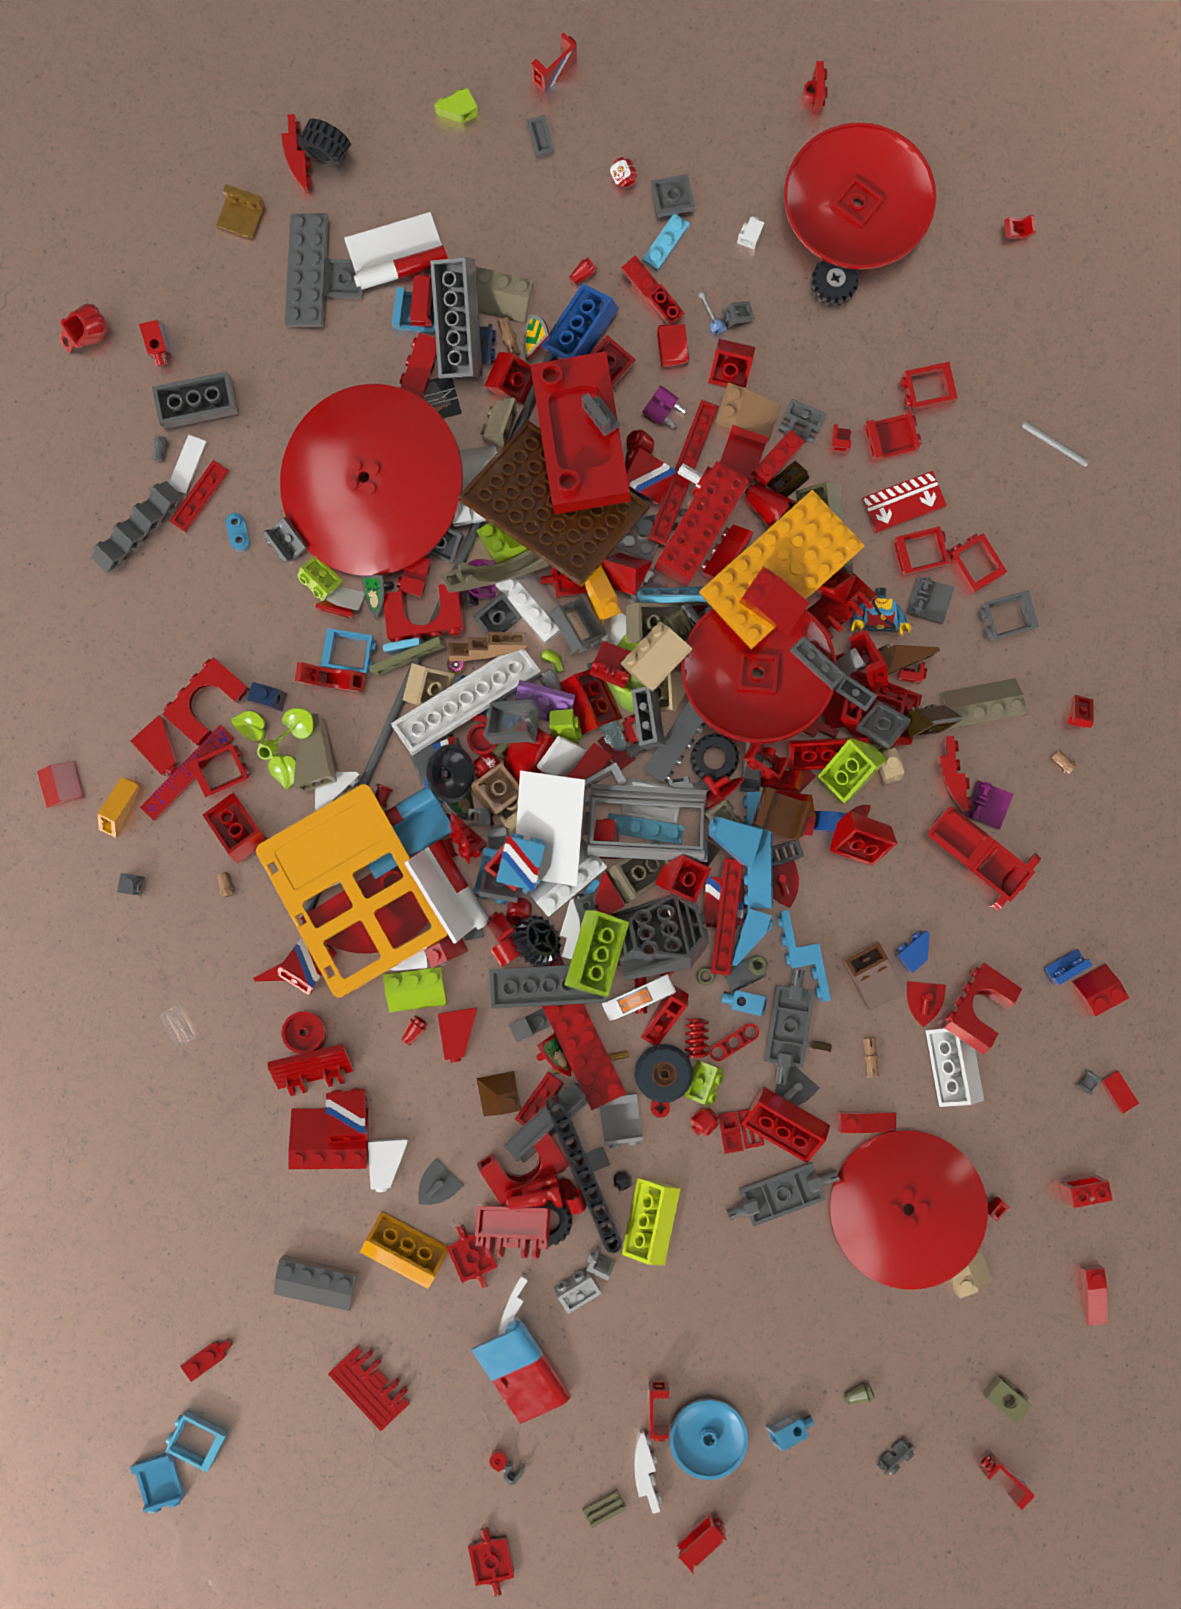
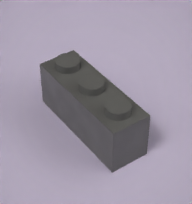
M646 686L632 689L639 746L646 749L665 746L657 689H654L653 692Z

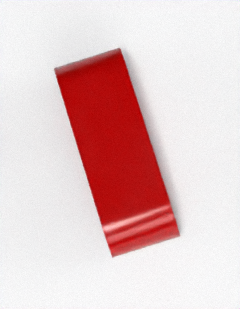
M753 1023L743 1024L713 1043L708 1049L709 1056L714 1061L726 1059L756 1040L759 1036V1028ZM749 1026L755 1028V1034L751 1037L745 1034V1030ZM731 1037L739 1039V1044L736 1047L729 1046V1039ZM715 1047L722 1048L723 1053L720 1057L713 1056L712 1051Z

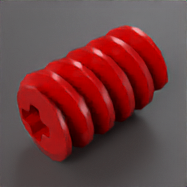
M685 1018V1020L690 1021L689 1024L685 1025L686 1028L690 1029V1031L685 1033L686 1036L690 1037V1039L685 1040V1043L690 1045V1047L685 1048V1051L690 1052L687 1057L703 1058L708 1056L709 1052L703 1049L709 1047V1044L704 1043V1041L709 1039V1036L704 1035V1033L709 1032V1029L704 1027L709 1024V1021L702 1018Z

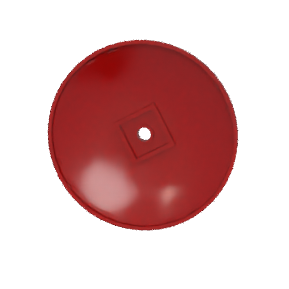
M847 123L831 127L819 133L800 149L787 173L784 187V205L793 232L801 243L814 255L830 264L843 268L858 270L874 269L889 265L903 258L923 239L930 227L935 212L936 185L927 160L921 151L906 137L890 128L877 124ZM860 199L863 205L855 206L853 200Z
M712 608L696 623L686 641L692 648L681 661L682 682L687 698L695 712L707 725L731 739L747 743L764 744L791 738L810 727L820 717L829 704L834 689L831 690L791 653L790 649L805 636L837 666L835 650L828 633L821 623L805 609L788 635L775 627L756 646L750 649ZM759 669L764 675L756 678L752 672Z

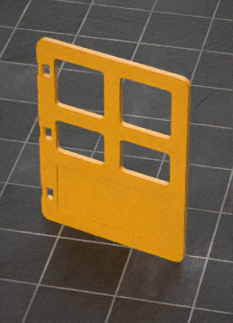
M362 784L262 842L256 848V854L266 869L269 878L324 976L332 994L336 997H344L448 935L405 865V862L410 857L372 789L366 784ZM387 853H391L403 874V878L366 899L354 878V873ZM273 862L276 864L279 870L274 874L271 868L269 867V865ZM340 882L353 907L323 926L315 928L303 906L304 902ZM412 891L428 918L431 929L401 947L394 949L378 922L375 912L407 892ZM300 914H303L307 921L302 926L297 918ZM362 921L381 957L355 974L343 979L324 942L354 923ZM330 965L335 973L331 978L325 970Z

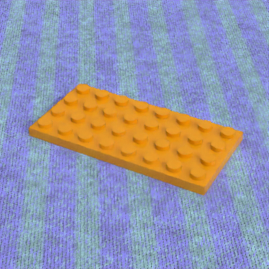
M811 490L699 591V594L752 649L775 628L739 603L763 566L782 578L804 599H808L860 552L865 545L825 502Z

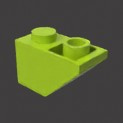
M468 87L458 89L453 95L447 98L442 97L434 104L437 115L460 123L479 115L478 107Z
M573 709L550 711L549 726L553 738L556 739L559 735L579 744V740L582 739V731L579 728L578 716L574 715Z

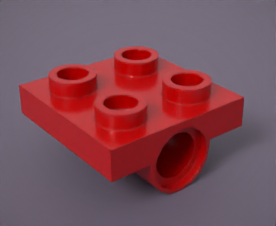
M816 61L812 80L806 82L802 93L803 100L806 103L812 104L813 114H820L822 107H825V99L828 96V87H825L827 68H824V61ZM812 89L815 91V94H810L807 90Z

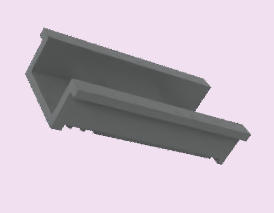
M571 1080L568 1083L570 1086L565 1087L564 1092L560 1091L561 1095L558 1097L565 1104L572 1119L588 1102L585 1098L587 1096L582 1092L580 1085ZM555 1105L552 1111L558 1110L560 1105ZM546 1106L508 1140V1144H503L516 1161L521 1159L525 1163L537 1152L534 1148L536 1143L548 1132H550L552 1137L556 1134ZM567 1122L561 1123L559 1127L562 1128Z

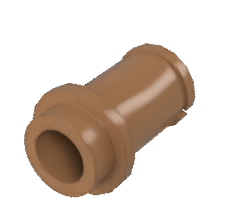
M1061 749L1052 757L1064 769V773L1067 772L1069 774L1077 766L1075 761L1068 758Z
M228 872L217 874L216 878L221 889L219 893L223 897L233 895L235 889L231 886Z

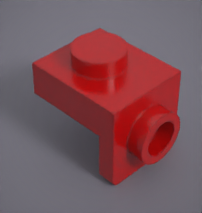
M1029 215L1025 218L1008 217L1004 219L1006 238L1026 239L1036 233L1034 215Z
M635 714L625 717V721L622 722L624 728L621 731L625 742L629 741L630 745L637 742L631 725L636 723Z

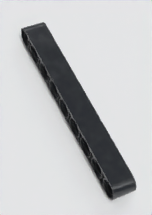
M552 1096L546 1101V1110L578 1187L581 1190L600 1240L607 1252L617 1253L622 1247V1241L571 1117L561 1098ZM555 1105H560L558 1110L552 1111ZM567 1122L566 1126L559 1127L561 1123ZM574 1139L571 1144H566L568 1140ZM576 1156H581L578 1161H573ZM583 1173H588L584 1178H580ZM595 1189L592 1194H587L588 1191ZM597 1206H601L599 1210L594 1211ZM608 1223L605 1227H601L602 1224ZM611 1239H615L612 1243L608 1244Z

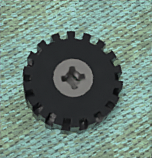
M821 260V262L816 264L810 282H812L811 290H814L813 295L819 297V302L825 301L827 306H829V303H832L833 307H837L838 303L844 305L856 293L860 280L859 270L839 267Z

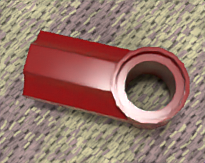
M563 1178L559 1180L561 1198L569 1207L570 1212L575 1215L584 1212L586 1203L581 1190L576 1188L569 1179Z

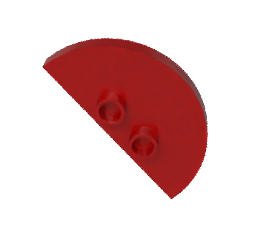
M397 865L377 879L370 873L357 883L365 898L368 899L401 880L403 874ZM343 890L308 912V915L315 928H319L350 910L353 904L346 891ZM412 891L407 892L375 912V916L393 948L409 941L429 921ZM304 916L300 917L304 924L307 923ZM362 921L354 923L325 941L328 945L347 952L358 954L379 953Z

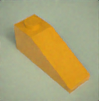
M600 565L586 581L585 585L591 606L598 619H607L621 614L616 594Z

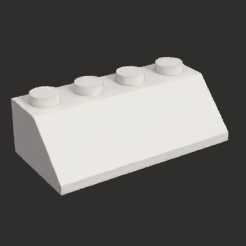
M533 572L495 584L499 592L505 594L523 620L545 645L561 632L554 619L547 615L561 604L545 585L541 584V581ZM567 614L570 621L573 622L574 619L570 616V614Z
M584 839L580 840L577 886L541 881L536 885L535 891L530 890L528 892L548 917L607 869V866L599 856H587L588 844Z
M944 1027L925 1030L939 1107L972 1105L984 1101L975 1049Z

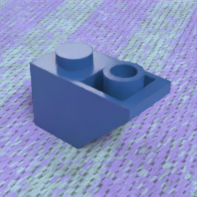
M927 930L917 931L912 935V941L908 944L904 942L897 948L898 952L895 956L910 973L916 971L928 960L930 933Z

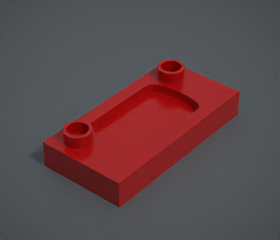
M606 351L530 364L554 514L630 502L631 497L619 427L604 436L582 406L581 397L588 393L591 398L599 396L617 419Z

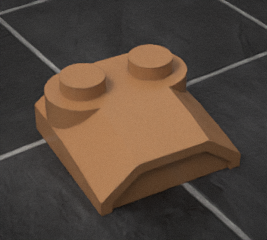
M502 762L471 785L476 797L495 816L516 801L519 796V784L503 766Z

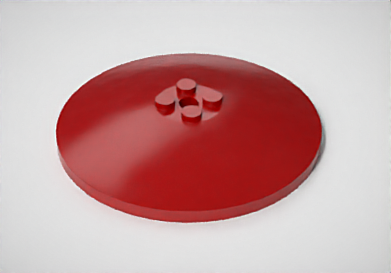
M893 1131L865 1142L843 1163L838 1172L840 1181L834 1182L831 1192V1223L843 1253L864 1275L893 1288L904 1290L926 1289L954 1278L976 1256L987 1229V1196L975 1167L955 1146L942 1138L925 1132ZM909 1203L914 1206L915 1210L912 1215H906L903 1212L905 1204Z

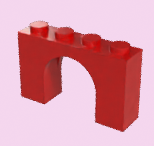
M445 584L438 585L440 611L438 616L426 625L411 623L407 612L406 595L402 591L384 593L383 604L387 638L391 642L413 638L423 640V637L431 636V638H436L448 633L449 635H459L461 631H466L461 591L449 592Z
M214 657L205 661L202 665L203 669L199 674L195 673L190 678V684L178 691L176 694L177 698L173 702L170 701L164 707L162 714L198 746L203 743L212 731L194 715L192 702L195 695L205 687H217L234 702L239 703L250 691V688Z
M986 963L973 968L970 973L971 979L962 987L961 990L964 992L955 1000L953 1004L955 1008L946 1016L945 1020L947 1023L944 1026L946 1030L981 1054L992 1048L999 1033L976 1016L973 1009L974 996H986L1007 1010L1015 1004L1022 991L1021 987Z
M550 1132L534 1145L535 1150L539 1154L538 1163L531 1172L525 1175L517 1176L505 1171L494 1153L477 1162L479 1172L502 1207L507 1205L506 1189L524 1185L538 1178L546 1179L553 1173L560 1174L569 1166L566 1157Z

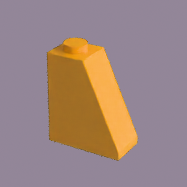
M123 777L119 779L97 813L99 830L115 838L117 837L139 794V787L135 781Z

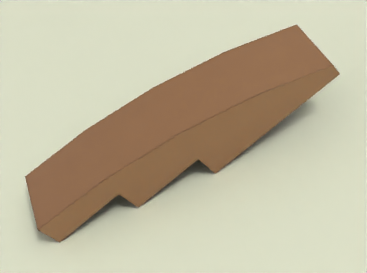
M488 632L487 638L468 637V643H449V661L487 659L527 648L526 632Z

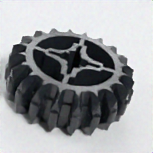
M532 915L524 920L522 919L514 928L515 933L512 935L515 939L512 944L517 946L515 951H519L520 957H524L525 963L530 962L531 966L537 965V967L548 965L556 960L561 952L560 947L562 945L559 943L561 938L557 936L558 931H555L554 925H550L549 919L544 920L543 916Z

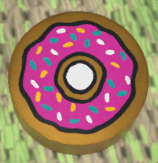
M447 660V669L450 673L458 675L464 672L466 668L465 661Z

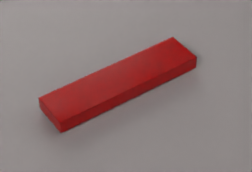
M212 460L169 521L186 533L230 471L215 460Z

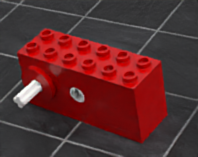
M718 461L715 462L713 467L708 466L703 475L684 463L677 472L697 484L692 492L695 498L653 569L683 587H687L749 483L748 479Z

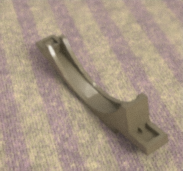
M527 550L507 561L489 566H471L463 562L459 564L457 569L444 573L440 577L449 592H456L517 578L548 567L549 564L530 550Z

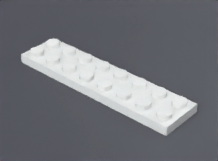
M524 649L498 656L391 723L392 728L413 756L489 708L490 702H498L516 691L519 680L530 682L540 676L541 671Z

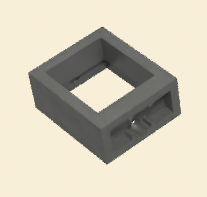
M1029 590L984 602L981 605L980 615L986 621L987 627H985L987 637L991 638V642L1040 627ZM1019 600L1026 626L997 634L990 608Z

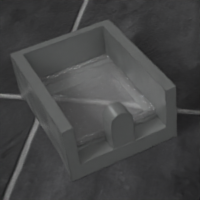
M585 594L574 602L570 601L564 606L560 605L547 614L554 619L571 649V654L576 651L582 653L590 648L589 645L594 647L602 642L601 638L607 635Z
M532 699L490 702L489 710L487 711V724L484 728V737L492 745L518 742L535 744L541 709Z

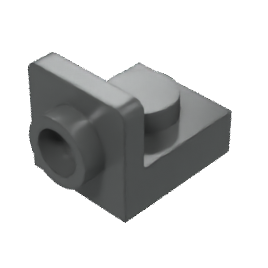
M750 301L730 303L722 310V318L727 328L732 327L736 323L751 322L755 319Z

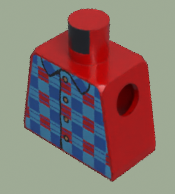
M158 319L139 324L147 354L155 359L157 367L168 365L166 355L170 354V348L164 324Z

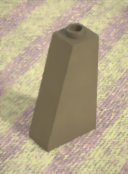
M311 713L314 726L312 733L307 738H298L294 787L301 793L337 782L325 720L318 713Z

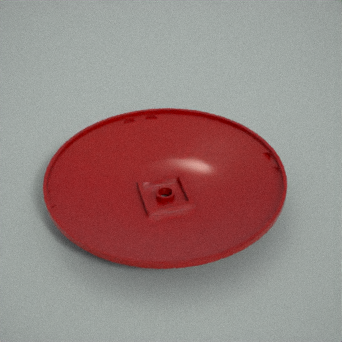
M363 384L345 388L331 394L314 406L303 417L290 437L285 449L280 472V493L285 516L309 546L306 550L329 567L360 576L394 573L413 565L429 554L450 528L460 503L458 495L462 492L463 468L459 447L446 421L424 399L405 389L385 384ZM367 472L369 474V480L363 483L361 481V475Z

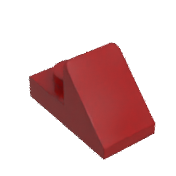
M1075 695L1068 723L1083 728H1092L1094 723L1093 699Z

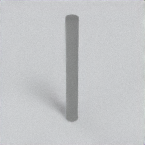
M1026 420L1022 424V428L1084 467L1089 463L1088 459Z

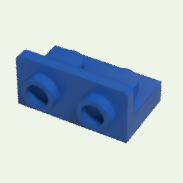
M1075 949L1046 966L1045 970L1053 984L1061 985L1093 965L1089 959L1083 958L1078 949Z

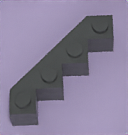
M167 481L155 484L150 490L151 494L148 500L141 504H135L131 509L132 513L129 519L115 524L110 538L104 542L99 541L93 547L94 552L91 558L106 573L119 567L125 561L123 557L130 551L134 552L144 542L142 540L143 537L149 532L153 533L162 523V518L168 512L171 514L177 508L183 496Z

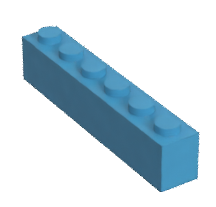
M747 792V796H744V808H747V816H744V825L761 829L751 824L762 792ZM761 829L763 832L752 868L748 867V874L744 875V883L748 885V893H745V905H748V908H773L772 832Z

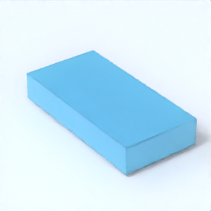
M420 638L387 643L383 645V650L388 654H397L425 643V641Z

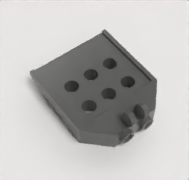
M676 894L611 914L613 917L629 922L619 957L623 980L691 968L709 944L708 930L703 927L706 924L704 913L699 912L698 905Z

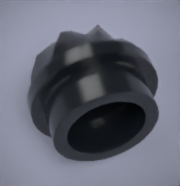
M617 1172L614 1176V1187L619 1192L633 1185L631 1176L626 1172Z

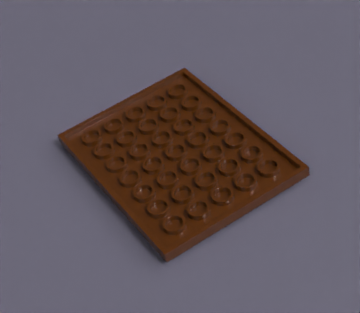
M529 420L525 422L458 495L460 502L581 587L650 508L649 503L630 491V502L554 514L541 429Z

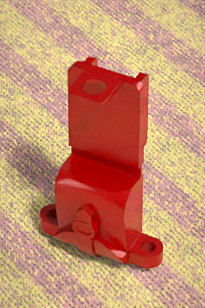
M952 806L948 807L945 812L943 811L938 816L928 832V836L1000 893L991 905L997 911L1008 900L1011 902L1027 886L1026 883L1035 874L1033 869L1042 859L1038 854L1034 853L1026 863L1022 862Z

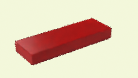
M547 1072L515 1120L524 1126L545 1106L548 1098L557 1095L564 1082L550 1072Z

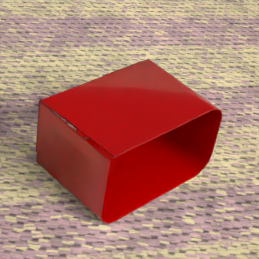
M685 324L658 325L657 338L661 368L688 365L689 351Z

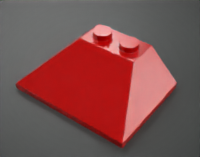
M857 670L850 675L852 679L869 689L866 673ZM889 683L873 691L877 697L867 711L845 698L840 719L850 733L860 737H867L856 731L857 725L878 701L906 715L910 712L911 708L920 706L922 695ZM907 728L892 746L912 744L913 737L910 738Z

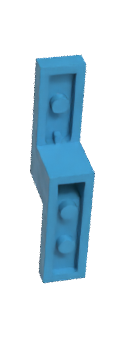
M789 910L779 911L780 916H777L779 927H783L784 934L781 935L783 946H786L788 951L785 954L787 965H790L791 968H798L814 964V968H811L813 979H817L818 987H815L817 998H821L822 1002L831 1001L820 944L815 943L796 947Z

